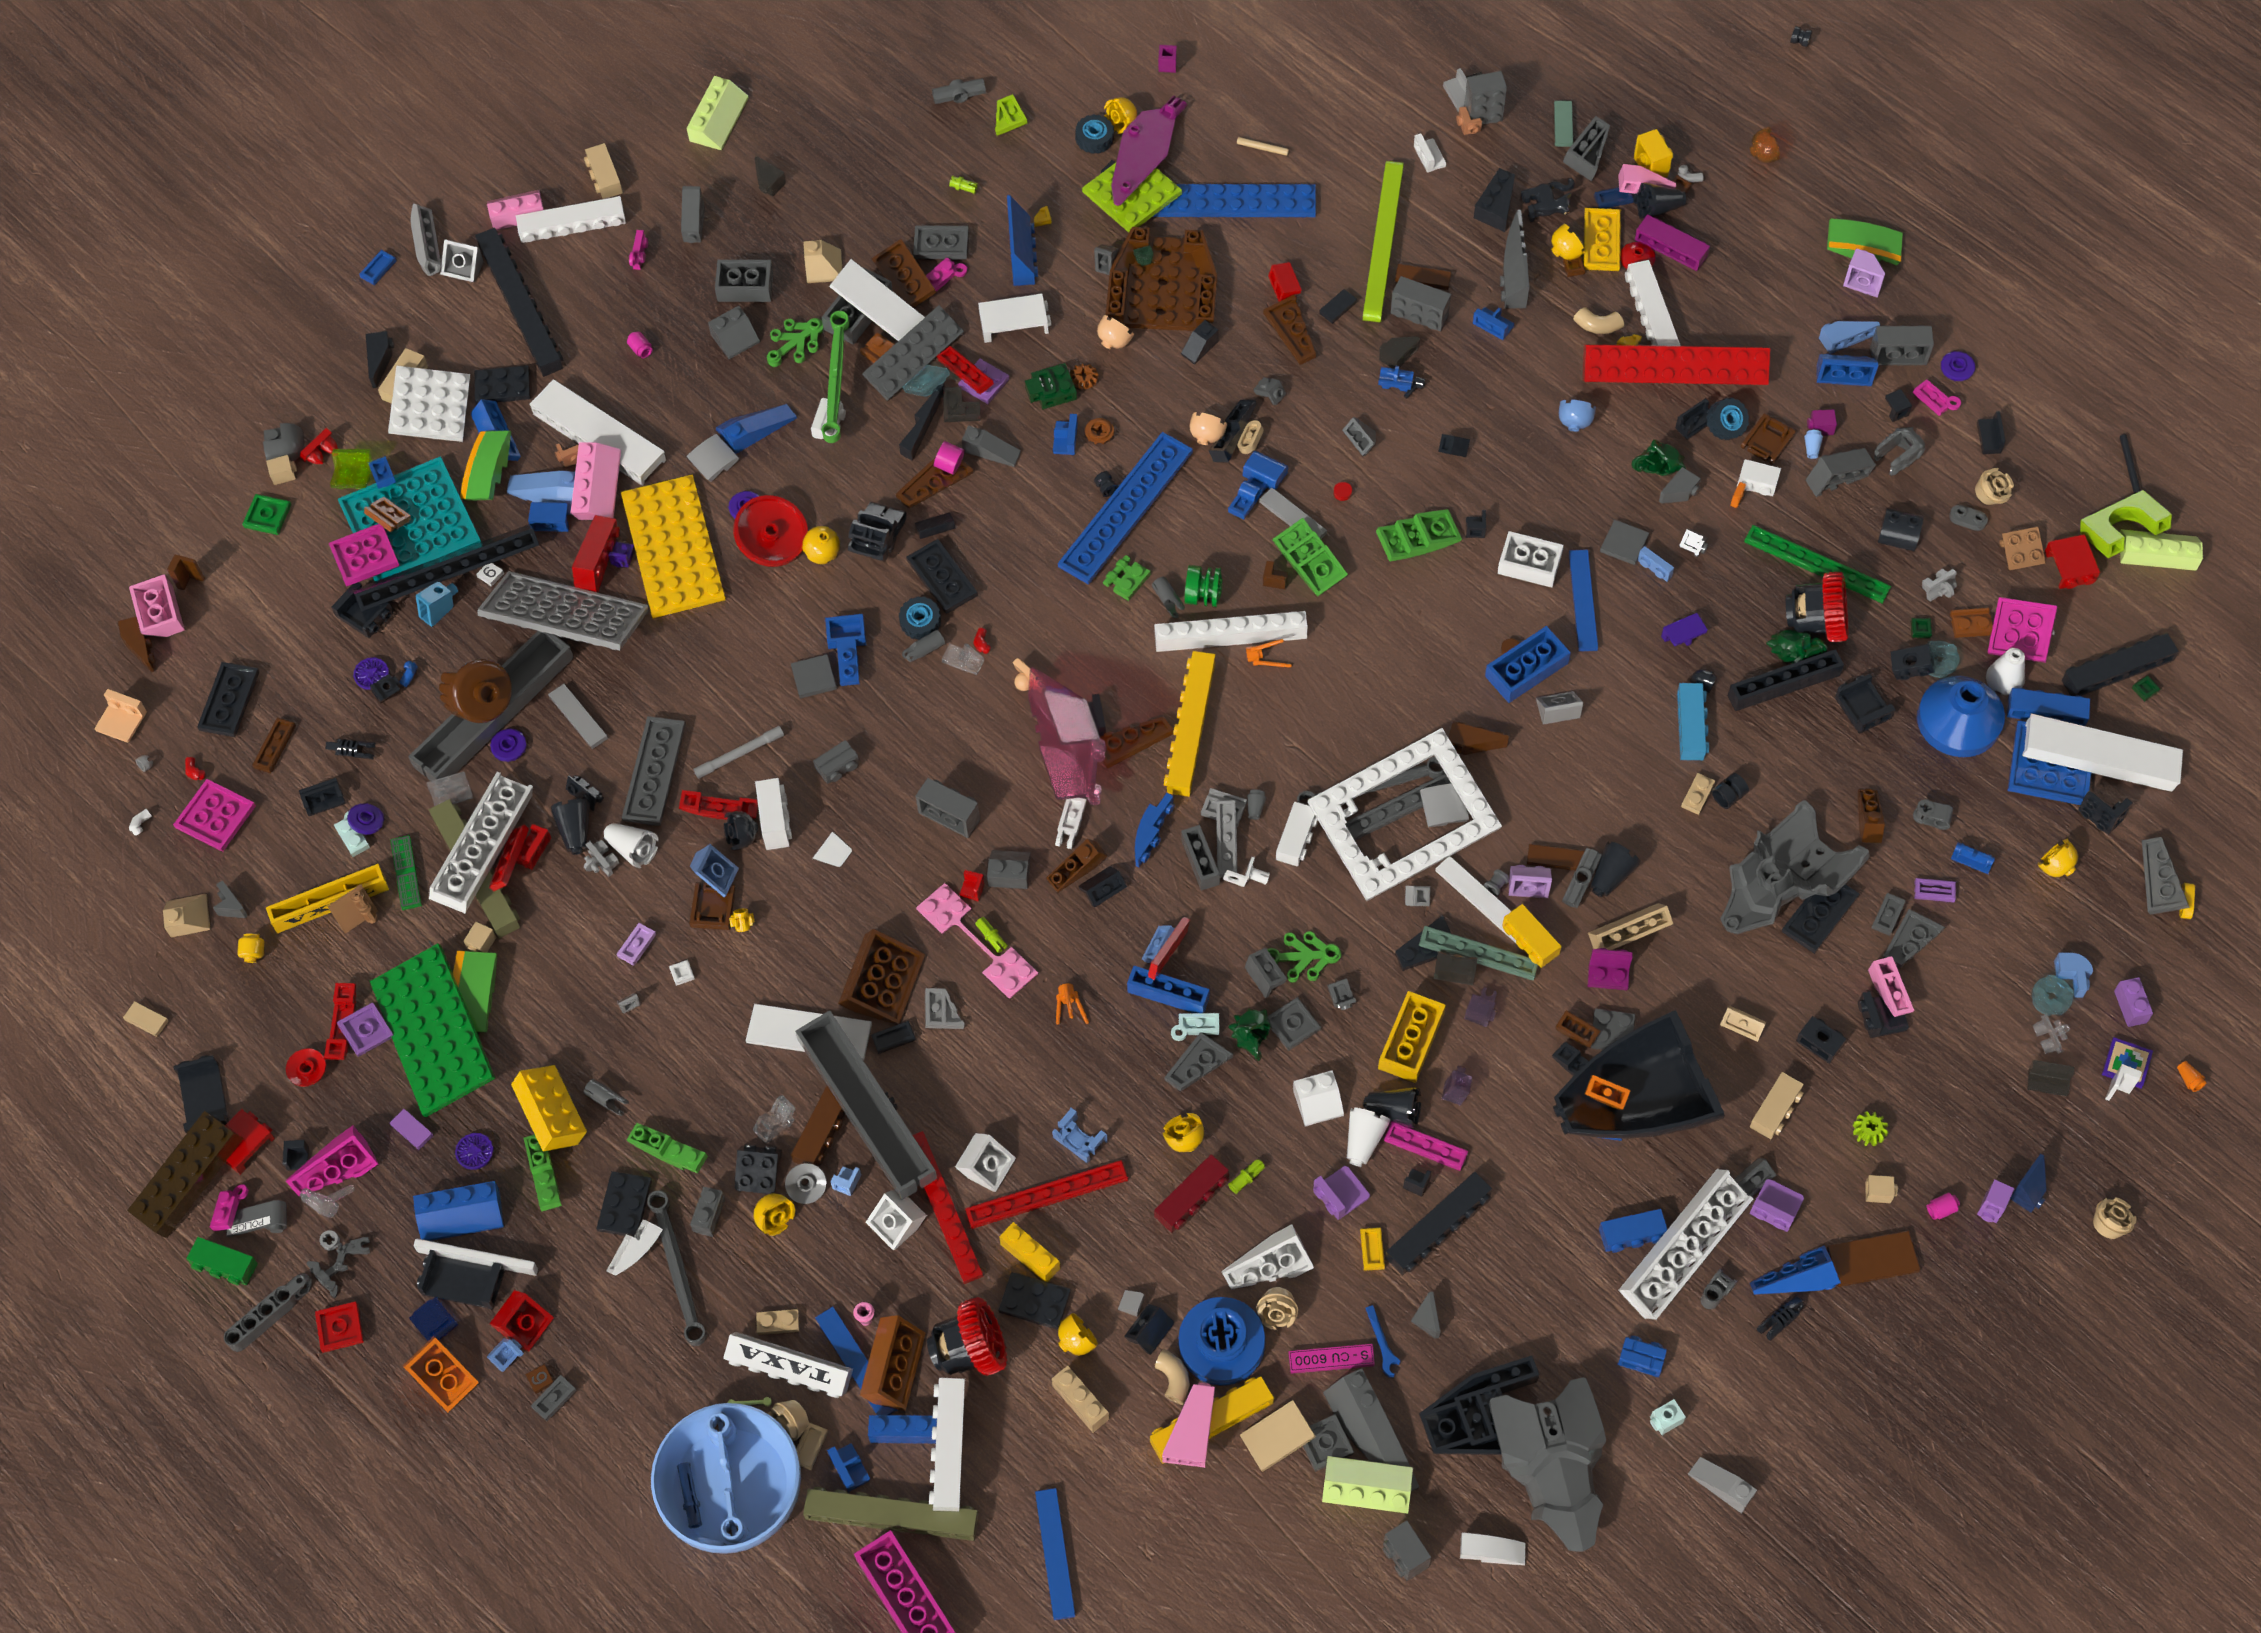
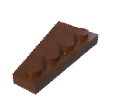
M1295 295L1263 309V314L1299 365L1316 358V353L1310 336L1307 333L1301 311L1296 303Z
M934 458L896 493V497L908 508H911L973 474L974 470L962 460L956 473L952 475L934 467Z
M1164 717L1140 723V726L1130 728L1129 726L1122 728L1123 731L1116 733H1104L1102 737H1090L1088 742L1108 769L1173 735L1174 731Z

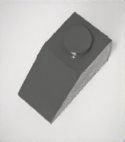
M1104 244L1095 247V271L1109 275L1119 249Z
M1682 467L1661 491L1659 502L1664 504L1688 501L1692 495L1696 496L1699 492L1701 478Z

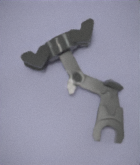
M368 1237L350 1240V1243L345 1245L339 1243L336 1263L325 1272L319 1266V1262H307L310 1272L315 1274V1277L330 1291L333 1298L337 1297L338 1286L335 1281H331L330 1277L338 1271L348 1270L347 1265H343L347 1254H369L370 1249L362 1248V1246L370 1243Z

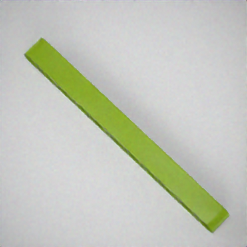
M1386 161L1363 321L1381 323L1403 162Z

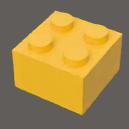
M1657 129L1638 135L1634 152V159L1638 166H1642L1667 178L1671 169L1673 152L1671 148L1667 147L1663 135H1660Z

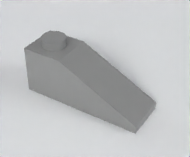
M1702 1457L1698 1459L1688 1473L1690 1477L1740 1513L1744 1511L1757 1491L1740 1477Z

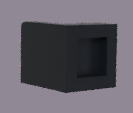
M1901 389L1885 396L1886 401L1892 408L1889 415L1892 422L1909 416L1912 405Z
M1442 434L1438 452L1466 457L1470 439Z
M1482 510L1481 517H1466V538H1485L1486 510Z
M305 1140L284 1141L282 1163L287 1171L298 1170L308 1162L309 1146Z
M1412 1168L1408 1177L1404 1180L1403 1189L1422 1197L1430 1181L1432 1171L1427 1170L1426 1174Z

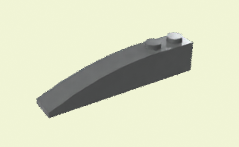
M1517 210L1510 227L1504 254L1503 276H1500V287H1503L1501 301H1504L1505 309L1526 308L1529 277L1521 210Z
M1362 1368L1342 1377L1323 1392L1344 1433L1355 1443L1354 1445L1368 1458V1461L1410 1467L1393 1428ZM1413 1472L1411 1492L1419 1488Z

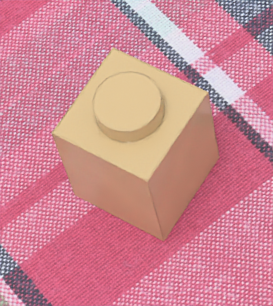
M288 455L266 461L274 485L296 479L294 472H297L295 462L290 461Z
M475 922L464 939L467 951L487 953L495 941L496 935L493 929Z
M1868 1176L1865 1182L1866 1202L1891 1203L1894 1196H1897L1898 1186L1894 1184V1177Z

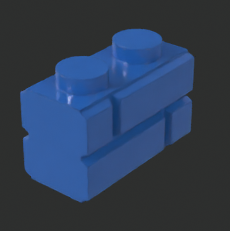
M1637 1336L1626 1337L1618 1365L1659 1378L1667 1349H1664L1661 1344L1651 1342L1650 1344L1642 1342V1339Z

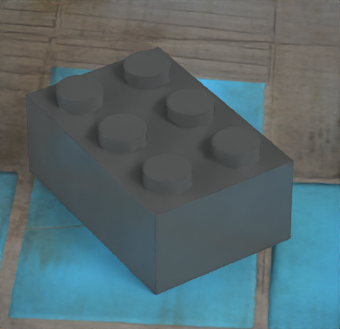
M1501 71L1467 77L1464 107L1466 106L1471 120L1481 118L1482 125L1503 121L1507 86Z
M717 260L715 292L718 302H771L773 284L771 260Z
M1401 276L1392 292L1391 314L1410 320L1413 323L1427 326L1430 329L1441 331L1449 316L1451 294Z
M1876 326L1870 345L1871 358H1875L1878 365H1927L1934 345L1932 326Z
M927 778L916 794L919 814L966 838L970 837L980 821L978 803L974 798L970 796L965 797L954 788L949 789L938 780Z

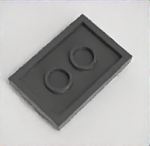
M915 226L914 259H967L968 226Z

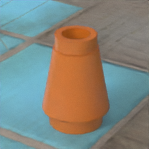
M2187 1061L2178 1065L2177 1069L2188 1089L2196 1092L2206 1085L2205 1076Z

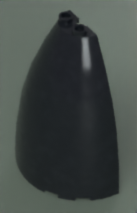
M1676 1010L1625 1035L1593 1057L1554 1097L1556 1105L1553 1106L1556 1117L1561 1116L1563 1121L1560 1125L1564 1135L1569 1133L1598 1138L1629 1139L1655 1137L1696 1128L1724 1119L1725 1116L1709 1079H1705L1695 1058L1692 1043ZM1592 1075L1630 1090L1623 1110L1601 1103L1585 1094Z

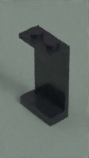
M205 1055L197 1060L183 1061L179 1065L173 1066L180 1082L186 1123L183 1126L186 1134L204 1111L215 1116L226 1125L229 1119L219 1063L213 1055Z
M430 1250L428 1256L424 1258V1270L417 1279V1289L424 1296L493 1309L505 1270L502 1264L493 1262L492 1267L437 1256L434 1250Z

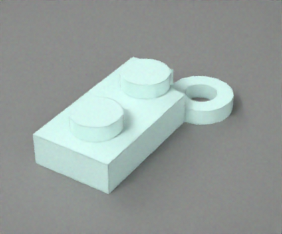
M347 812L344 815V819L334 824V827L352 857L370 847L364 836L349 826Z
M1219 1013L1179 1014V1025L1174 1026L1171 1030L1172 1038L1176 1041H1182L1187 1035H1199L1200 1032L1204 1035H1219ZM1177 1030H1181L1183 1034L1181 1036H1177L1175 1032Z

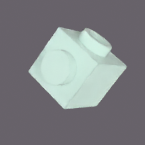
M1673 1399L1652 1411L1650 1423L1655 1431L1659 1430L1661 1435L1681 1425L1686 1416Z

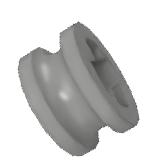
M327 1230L321 1234L320 1244L324 1249L334 1250L339 1246L340 1238L334 1231ZM329 1236L335 1239L334 1241H331V1245H328V1243L325 1242V1240H328L327 1237Z

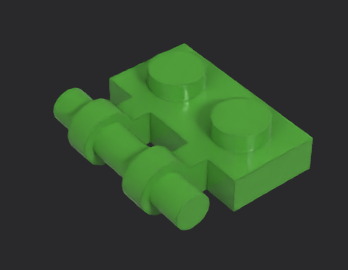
M1125 555L1117 561L1116 567L1107 573L1103 584L1106 587H1109L1111 583L1115 584L1113 592L1129 601L1151 573L1150 570L1137 562L1131 567L1127 565L1131 559ZM1123 571L1125 575L1119 578L1118 575Z

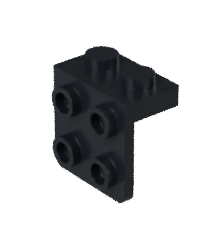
M1870 991L1862 993L1858 1000V1008L1862 1012L1864 1026L1870 1038L1908 1030L1909 1026L1905 1014L1894 1017L1881 996L1872 998Z
M745 1143L744 1146L737 1150L735 1189L737 1191L774 1193L776 1190L778 1161L782 1158V1150L777 1149L773 1145H766L762 1148L756 1147L757 1145L753 1143Z

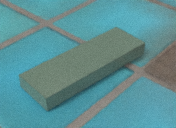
M1554 101L1555 147H1571L1573 145L1572 101Z

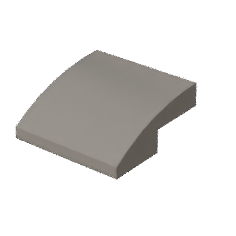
M717 434L702 442L686 456L710 482L723 470L728 471L740 459Z
M1452 783L1420 790L1428 827L1446 826L1448 823L1466 822L1469 820L1467 808Z

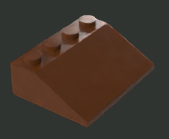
M872 929L864 935L838 1004L853 1012L898 1025L925 954Z

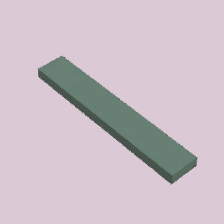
M1424 926L1419 942L1421 947L1440 951L1447 955L1458 954L1466 959L1476 957L1478 958L1477 960L1470 962L1529 980H1534L1538 964H1534L1529 957L1428 926Z

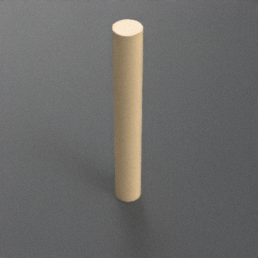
M1241 137L1237 139V144L1286 156L1289 153L1287 148Z

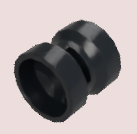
M1795 26L1790 43H1800L1801 46L1807 47L1812 31L1808 29L1802 30L1801 27Z
M1109 471L1101 472L1094 479V483L1100 488L1103 497L1112 496L1119 487L1112 480L1113 478Z

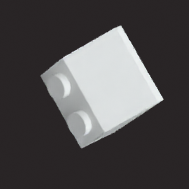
M1333 1070L1294 1081L1293 1092L1305 1126L1344 1116L1339 1088Z
M975 1133L955 1167L968 1179L996 1192L1016 1158L990 1135Z
M894 1189L884 1193L866 1223L892 1250H895L917 1231L927 1215L909 1197L901 1200Z

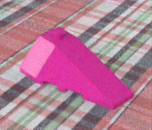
M351 1126L286 1179V1182L298 1196L320 1190L324 1186L333 1183H341L348 1178L360 1177L377 1166L378 1161L364 1137L354 1126Z

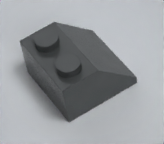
M740 306L708 322L711 336L728 359L760 343L748 317Z
M992 850L988 863V887L1028 889L1031 852Z

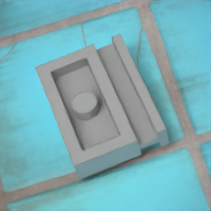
M1210 788L1201 810V815L1217 820L1216 801L1236 800V825L1238 827L1247 804V799Z

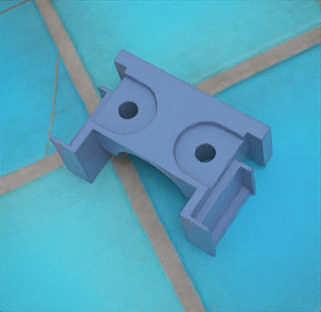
M1070 1107L1067 1114L1060 1122L1058 1121L1060 1132L1056 1129L1052 1131L1053 1138L1088 1164L1090 1161L1089 1154L1095 1155V1150L1103 1140L1108 1142L1107 1134L1101 1130L1094 1138L1083 1133L1075 1123L1077 1111Z

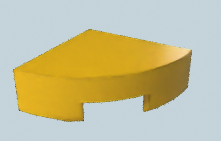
M1048 206L1042 207L1034 217V227L1052 223Z
M1642 336L1621 337L1617 341V345H1638Z

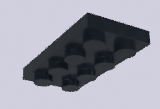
M938 539L906 556L907 562L946 614L978 596L976 589Z
M221 662L197 726L199 731L236 737L259 675L258 668Z
M1845 884L1835 894L1830 896L1814 894L1803 901L1781 932L1815 954L1857 900L1859 893Z

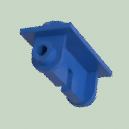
M1957 843L1951 859L1988 874L1995 857L1968 847L1964 843Z

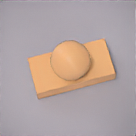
M1017 658L1013 662L1016 670L1020 672L1014 681L1017 689L1027 691L1032 685H1035L1041 692L1047 689L1045 681L1023 661Z

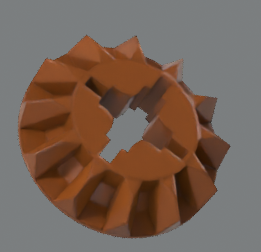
M1082 363L1080 366L1075 365V368L1070 371L1074 387L1078 389H1089L1098 381L1097 370L1090 364L1084 365ZM1083 372L1086 374V378L1084 381L1082 378Z
M1096 418L1087 423L1085 436L1089 442L1092 441L1095 445L1097 443L1104 444L1106 441L1110 442L1111 437L1114 436V427L1108 420ZM1102 427V433L1097 436V432Z

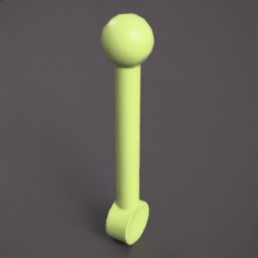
M766 1397L764 1400L734 1401L731 1399L727 1403L743 1405L764 1404L768 1407L772 1404V1401L769 1397Z

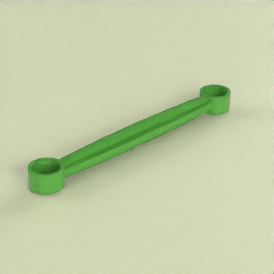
M836 311L830 317L834 334L829 370L827 423L821 429L823 439L828 443H835L841 437L837 420L842 383L844 331L849 327L848 315L843 311ZM838 318L846 320L841 325L834 324V321ZM829 429L837 430V433L833 436L825 434Z

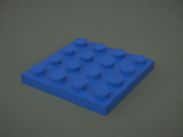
M2018 720L2007 791L2081 805L2086 793L2089 791L2091 772L2022 756L2025 749L2027 727L2025 726L2026 722Z

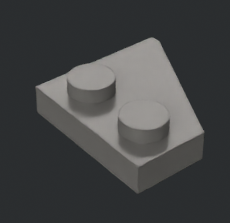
M925 988V1028L964 1029L963 1020L961 1021L957 1014V1009L954 1003L950 1001V996L946 989Z

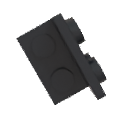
M2088 791L2078 811L2084 818L2092 821L2100 831L2109 835L2123 822L2133 802L2126 798L2122 803L2118 801L2111 808L2094 793Z

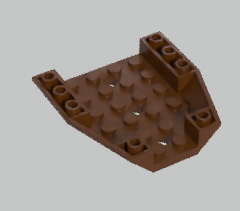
M1132 227L1110 269L1106 316L1117 320L1127 328L1194 331L1204 320L1209 323L1214 322L1217 273L1203 230H1185L1184 238L1153 237L1150 236V228ZM1148 251L1151 252L1148 254L1152 256L1147 257L1149 263L1144 264L1142 262L1143 259L1136 258L1139 256L1135 254ZM1163 252L1171 253L1169 256L1162 255ZM1161 281L1168 282L1167 285H1160L1159 283ZM1159 310H1163L1166 313L1163 315H1159L1156 312Z

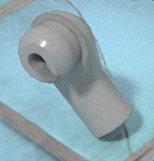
M1686 165L1679 167L1678 175L1690 183L1703 182V173H1690Z

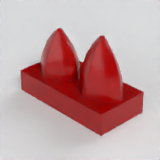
M325 428L300 452V458L304 462L308 460L314 464H323L324 459L319 450L320 448L330 454L338 455L339 449L335 440L331 437L332 432Z

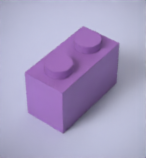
M2140 978L2120 981L2114 992L2127 1026L2131 1027L2147 1023L2153 1012Z
M1994 1179L1984 1196L1977 1215L1987 1222L1997 1223L2006 1209L2014 1188Z

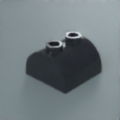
M1886 507L1878 543L1915 552L1924 516Z

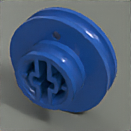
M1215 1297L1202 1301L1187 1313L1180 1326L1179 1349L1181 1358L1191 1374L1205 1383L1217 1386L1239 1383L1253 1374L1262 1361L1265 1351V1333L1262 1322L1252 1308L1239 1300L1228 1297ZM1217 1325L1224 1326L1226 1349H1219ZM1233 1328L1236 1329V1341H1234ZM1208 1330H1209V1333H1208V1334H1209V1343L1207 1342V1335H1206V1331H1208Z

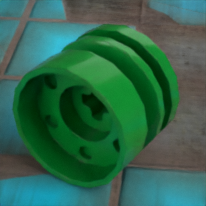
M1189 565L1185 586V604L1198 605L1200 597H1203L1204 606H1208L1209 598H1212V607H1217L1223 584L1221 568H1216L1215 575L1212 576V567H1208L1206 575H1202L1201 566Z

